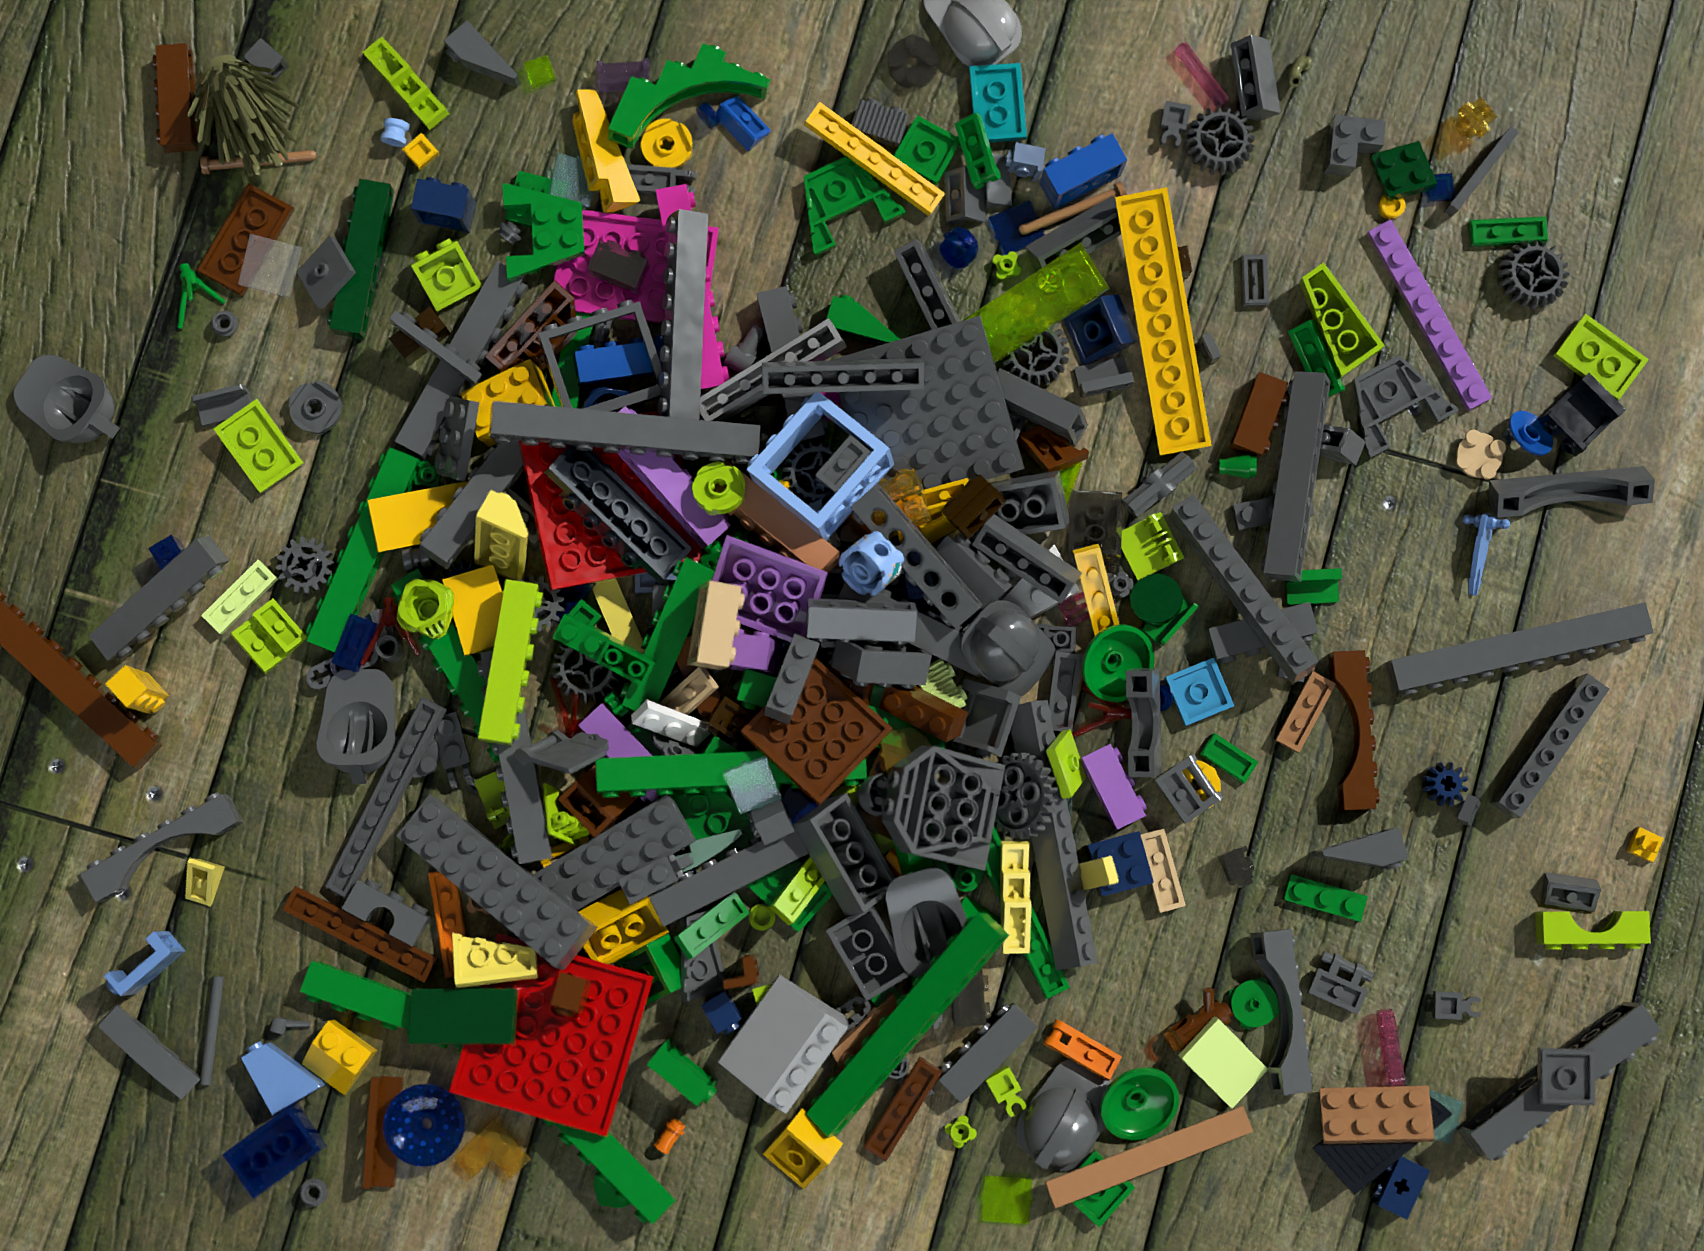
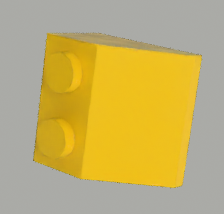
M334 1019L325 1024L312 1042L302 1065L343 1095H346L378 1050Z
M803 1109L786 1125L763 1155L802 1189H805L829 1164L843 1143L835 1136L827 1137L806 1115L807 1112Z

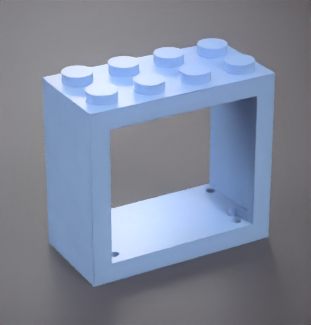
M815 392L803 400L801 409L795 415L792 414L786 419L783 425L784 428L779 434H774L770 437L763 452L760 455L756 454L750 460L747 471L752 481L827 541L854 511L851 506L873 486L877 485L892 468L894 461L889 447L823 394ZM825 415L866 447L871 454L821 511L815 512L773 478L771 474L819 419Z

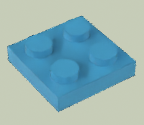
M1215 658L1164 678L1184 726L1234 707Z

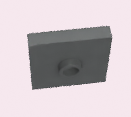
M328 236L297 271L315 305L321 309L332 300L356 273L337 240L331 236Z
M1537 1048L1539 1104L1595 1105V1050Z

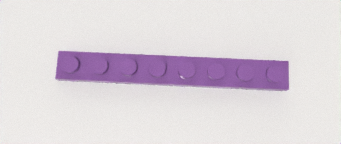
M1392 220L1368 231L1367 236L1467 412L1492 398L1490 392Z

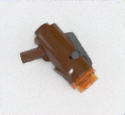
M1207 987L1203 989V1006L1198 1011L1186 1015L1175 1025L1167 1028L1168 1032L1163 1034L1173 1053L1177 1051L1182 1052L1214 1016L1225 1026L1231 1023L1230 1017L1233 1014L1225 1002L1214 1001L1213 988Z

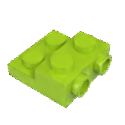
M450 238L436 245L438 250L430 254L427 250L413 257L415 262L411 264L436 311L482 288L458 241L452 242Z

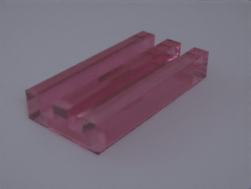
M1083 592L1064 600L1061 604H1057L1068 627H1072L1090 618L1088 612L1073 620L1070 618V615L1086 608V602L1068 611L1065 608L1084 598Z

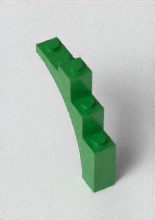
M702 43L692 68H688L679 61L667 60L656 85L645 78L638 79L631 76L609 125L608 140L633 149L641 133L657 116L669 107L692 97L728 92L747 94L766 100L771 79L766 78L762 73L745 70L736 63H727L725 51L718 46Z

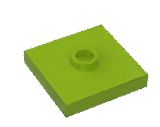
M1071 729L1061 731L1046 750L1063 799L1071 798L1086 779Z

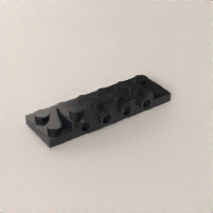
M569 445L544 472L563 490L559 496L563 499L562 504L567 510L575 511L582 518V524L587 529L595 530L601 536V542L605 547L616 550L621 555V562L625 566L633 567L635 570L641 566L659 584L667 579L676 568L678 561H682L692 549L592 450H578L576 445Z

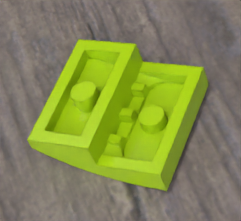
M273 598L252 613V617L231 632L232 638L265 675L307 639V636Z

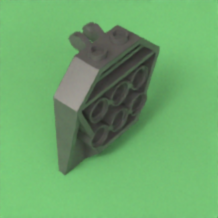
M920 746L892 766L887 781L878 780L877 787L887 790L886 798L875 797L874 803L882 805V822L898 850L902 853L985 870L1005 765L935 746ZM938 771L940 772V780H939V781H937V773H938ZM966 778L968 779V786H967V788H965V779H966ZM933 798L935 799L934 808H932L931 801ZM962 804L963 812L960 815L959 808ZM929 824V826H930V832H929V834L927 835V834H926V827H927V825ZM957 831V833H958V838H957V840L955 841V839H954V834H955V832Z

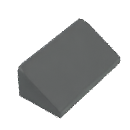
M993 154L1001 178L995 182L989 181L985 183L986 208L1012 206L1010 172L1007 171L1008 166H1004L1006 155Z
M1546 872L1541 903L1543 905L1595 912L1601 887L1595 879Z

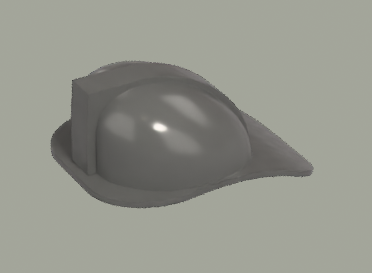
M43 355L36 358L14 389V399L21 412L57 441L88 443L96 440L103 433L113 439L120 427L111 422L115 412V404L104 380L98 375L59 356Z
M1005 600L994 601L986 605L966 628L961 638V652L968 665L999 688L1009 690L1018 696H1023L1031 690L1050 667L1055 657L1054 644L1022 608Z
M342 670L331 678L326 689L323 715L316 743L317 751L325 763L334 766L342 772L349 773L353 784H366L367 773L379 769L387 761L395 743L394 688L389 677L381 670Z
M928 868L899 876L890 882L886 891V902L897 957L904 970L917 978L921 974L925 975L931 968L929 964L934 957L945 952L948 948L947 942L955 934L962 932L967 918L952 879L946 872L940 869Z
M1070 1059L1061 1062L1056 1066L1018 1119L1016 1137L1020 1147L1034 1157L1035 1163L1044 1169L1049 1167L1056 1171H1068L1079 1166L1089 1155L1105 1125L1100 1114V1102L1105 1089L1112 1081L1104 1080Z

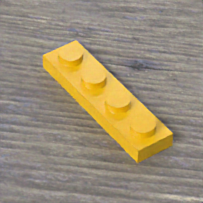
M1099 544L1073 550L1077 569L1082 572L1080 581L1094 636L1107 627L1119 624Z

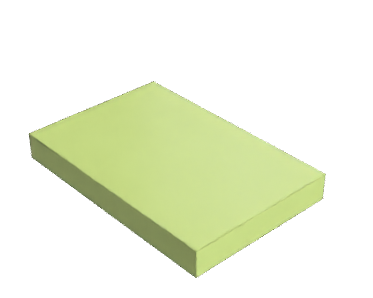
M1215 1016L1178 1055L1230 1108H1233L1268 1070Z

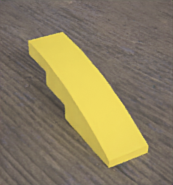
M1001 841V927L1010 935L1002 944L1003 954L1030 953L1031 901L1029 899L1028 841Z

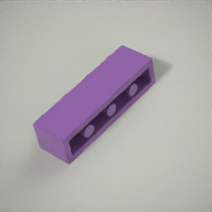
M602 703L578 725L583 730L582 732L598 734L601 738L608 740L609 750L606 751V755L602 758L652 756ZM646 791V796H641L640 798L645 803L648 800L654 803L661 796L657 795V791Z

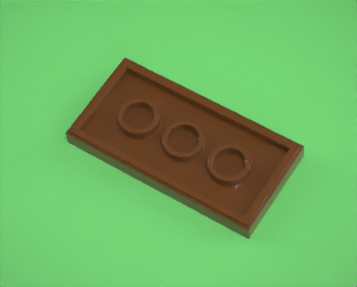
M248 183L196 271L202 276L244 297L295 209Z

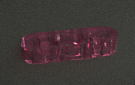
M1391 1008L1377 1010L1376 1018L1387 1083L1389 1087L1405 1086V1075L1394 1012Z

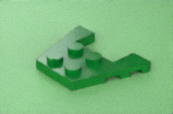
M847 156L804 176L812 247L815 257L836 247V243L826 223L871 201H873L884 224L905 215L904 208L900 204L898 205L890 197L891 195L885 189H882L865 169Z
M507 183L502 184L504 209L531 208L533 255L506 256L508 282L516 281L518 277L526 274H535L540 269L550 265L556 266L585 255L582 202Z

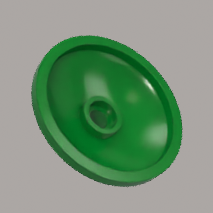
M1126 624L1113 625L1099 632L1088 644L1082 660V675L1087 688L1095 696L1108 702L1127 700L1126 671L1132 668H1154L1155 656L1152 643L1141 630Z
M1143 1067L1129 1070L1116 1077L1105 1089L1100 1102L1101 1118L1107 1129L1120 1138L1127 1140L1149 1138L1165 1129L1175 1117L1179 1106L1178 1089L1173 1080L1166 1073L1158 1069Z

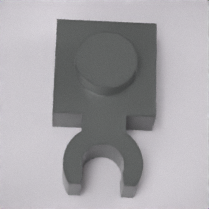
M1166 100L1160 128L1167 129V131L1162 135L1161 146L1165 145L1167 138H1173L1175 140L1174 149L1179 147L1181 136L1178 132H1186L1191 105Z
M1433 991L1432 1018L1462 1020V1012L1470 1017H1479L1481 1013L1472 1012L1470 1005L1472 1002H1481V999L1470 996L1463 1001L1462 993Z

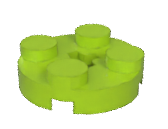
M713 462L705 465L698 471L697 477L692 484V491L697 505L705 510L708 515L714 516L729 513L743 504L746 486L744 477L738 468L734 466L732 468L723 462ZM719 483L720 486H726V488L721 493L714 492L715 484Z

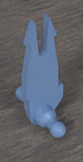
M1491 513L1477 514L1476 516L1466 514L1462 518L1464 524H1474L1476 527H1479L1473 552L1468 594L1477 596L1481 584L1493 529L1497 527L1508 529L1510 527L1508 519L1500 520L1496 516H1492Z

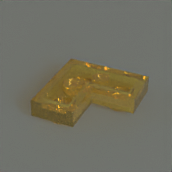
M493 1120L454 1158L471 1178L493 1160L511 1179L531 1160L496 1120Z

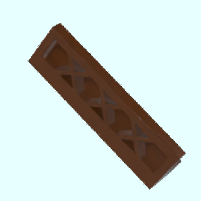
M756 953L742 957L745 975L726 978L723 981L724 989L756 984L760 981Z
M379 1075L371 1077L362 1188L371 1189L374 1186L395 1187L398 1146L396 1144L399 1143L400 1133L397 1131L400 1128V1121L397 1118L401 1117L404 1077Z

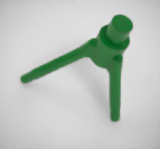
M187 263L179 266L181 272L179 277L182 285L178 329L183 328L187 297L189 301H192L193 291L198 288L204 290L221 304L226 303L225 299L196 277L195 272L190 269Z

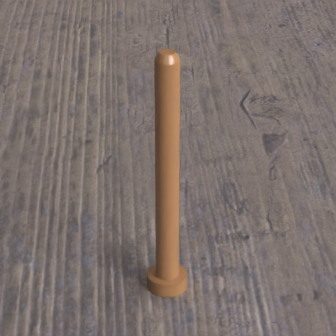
M313 150L287 152V161L281 153H277L283 163L314 161L317 159L316 152ZM208 156L200 157L203 175L211 174V170L245 167L240 157H236V162H233L230 158L229 164L226 158H224L223 165L220 164L219 159L209 160ZM264 162L263 164H260V166L273 164V162L269 164L267 162Z
M1122 182L1115 183L1114 188L1021 225L1018 228L1021 235H1026L1089 210L1112 195L1114 197L1127 195Z

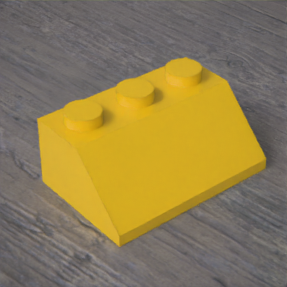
M620 889L579 911V913L598 927L583 946L592 960L611 964L669 933L666 926L663 927L649 898L651 897L650 895L630 905L623 889Z

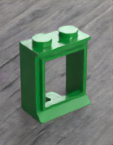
M670 1038L664 1042L647 1064V1066L696 1106L701 1101L707 1104L717 1091L714 1087L717 1080L711 1082V1076L675 1046L671 1049Z

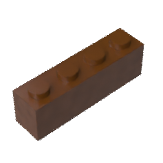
M187 43L156 45V55H153L152 59L154 69L157 70V79H154V91L158 95V104H155V115L157 120H159V129H156L157 143L167 153L198 151L197 123L195 122L196 108L193 115L188 118L189 109L195 99V95L193 96L195 92L193 51Z

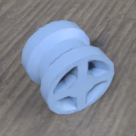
M385 118L383 122L385 130L381 134L380 140L388 145L404 147L407 141L405 133L409 131L410 125L399 119Z

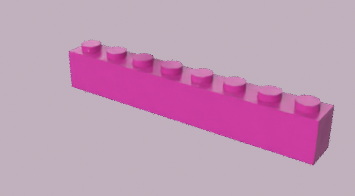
M686 184L656 189L666 244L668 242L666 221L669 215L678 209L692 211L691 208L696 207L693 192H688ZM706 266L705 282H710L708 266ZM706 283L700 395L710 392L729 380L727 366L722 367L720 357H725L722 341L717 342L715 332H720L717 316L712 317L710 307H715L713 292H707Z

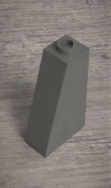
M1000 368L997 374L1007 408L1037 426L1041 425L1051 430L1053 434L1068 439V443L1076 447L1088 427L1081 407Z

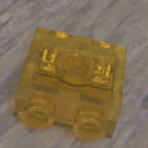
M901 469L896 473L895 477L887 480L882 478L877 483L880 484L916 527L932 521L922 481L915 469ZM876 510L874 513L876 522L884 524L886 521L885 513L881 510ZM895 530L892 532L891 537L898 535L901 532Z

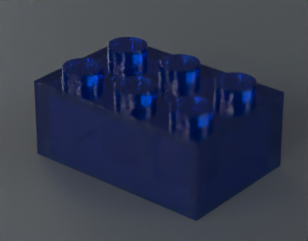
M294 1103L222 1155L251 1197L255 1199L328 1146L299 1104Z

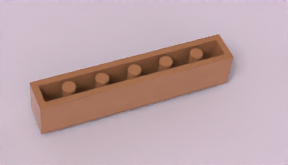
M725 459V461L723 462L725 463V465L730 466L732 468L734 466L727 459ZM741 472L746 486L745 500L743 504L727 514L730 516L734 514L738 517L745 529L750 532L752 530L756 532L760 540L767 547L771 548L773 546L779 551L780 555L829 573L839 563V551ZM719 483L715 484L713 491L721 493L726 486H720Z

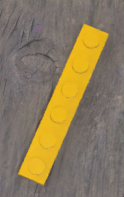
M821 102L818 103L805 121L804 125L926 215L930 216L944 196V192Z

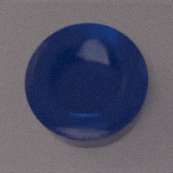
M702 103L696 108L699 118L708 128L713 129L719 124V117L709 104Z

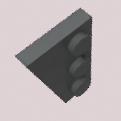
M707 911L681 918V931ZM716 940L689 960L681 949V1003L725 990L723 981L726 979Z

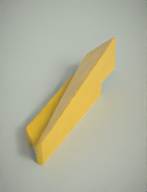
M577 90L576 97L580 111L573 113L572 123L589 191H599L600 189L603 213H613L637 204L640 198L618 143L608 140L610 123L595 90Z

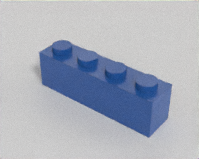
M658 335L655 336L656 340H653L662 366L660 350L664 343V336ZM642 338L631 339L630 344L620 345L619 341L604 343V347L595 349L594 345L580 346L578 351H575L573 354L578 386L654 375Z

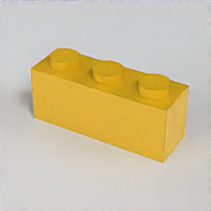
M127 665L105 683L127 708L148 714L159 711L166 704L164 700L169 697L149 673Z

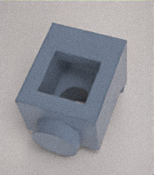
M1016 142L1012 150L1007 151L1004 166H1008V172L1015 173V175L1020 177L1032 176L1031 181L1037 182L1043 172L1046 148Z

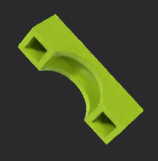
M1614 911L1609 923L1596 932H1588L1579 927L1573 920L1570 912H1535L1536 944H1545V949H1562V944H1572V949H1588V944H1598V949H1615V944H1625V949H1642L1641 943H1651L1649 911Z

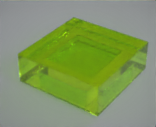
M548 55L524 62L532 89L557 81Z

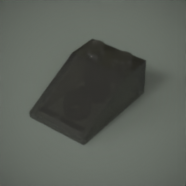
M1070 490V521L1068 523L1066 562L1077 569L1073 550L1099 544L1106 573L1119 574L1122 540V492Z

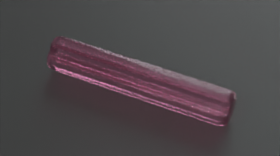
M1183 42L1178 45L1175 53L1214 105L1221 108L1229 101L1228 96L1189 44Z

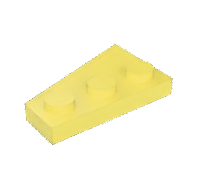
M452 933L454 975L457 988L538 978L537 952L534 949L508 943L489 942L486 939L477 937L473 939L463 937L461 934Z

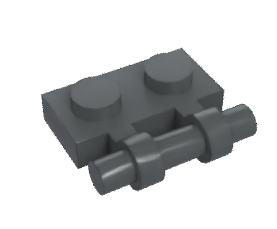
M1323 951L1320 961L1329 964L1328 970L1324 971L1316 968L1307 993L1358 1015L1368 991L1358 986L1361 979L1370 982L1374 973L1365 969V966L1360 963L1353 964L1344 960L1342 955ZM1339 969L1351 974L1349 981L1336 976Z

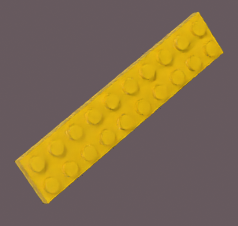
M1167 187L1115 197L1159 454L1165 455L1212 446Z

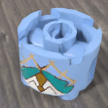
M874 531L863 536L841 554L839 567L843 565L844 572L841 574L850 588L859 594L865 595L870 593V596H874L899 576L904 556L880 532Z

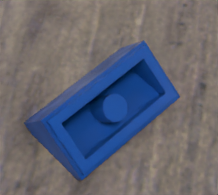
M738 95L720 104L715 113L716 119L746 151L753 149L771 132Z

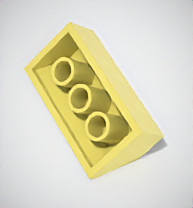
M490 490L476 515L474 563L481 567L494 564L498 575L514 581L524 580L528 540L525 524L516 501L512 500L505 493H497Z

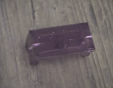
M643 58V61L603 64L602 61H597L600 92L625 91L631 76L638 79L645 78L651 82L648 58Z

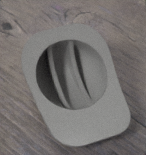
M924 0L927 13L947 40L956 57L967 67L995 65L1012 53L1021 41L1022 29L1020 21L1005 0Z

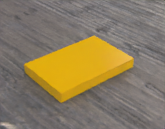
M494 564L442 579L443 584L454 593L452 613L464 655L468 656L494 648L503 592Z

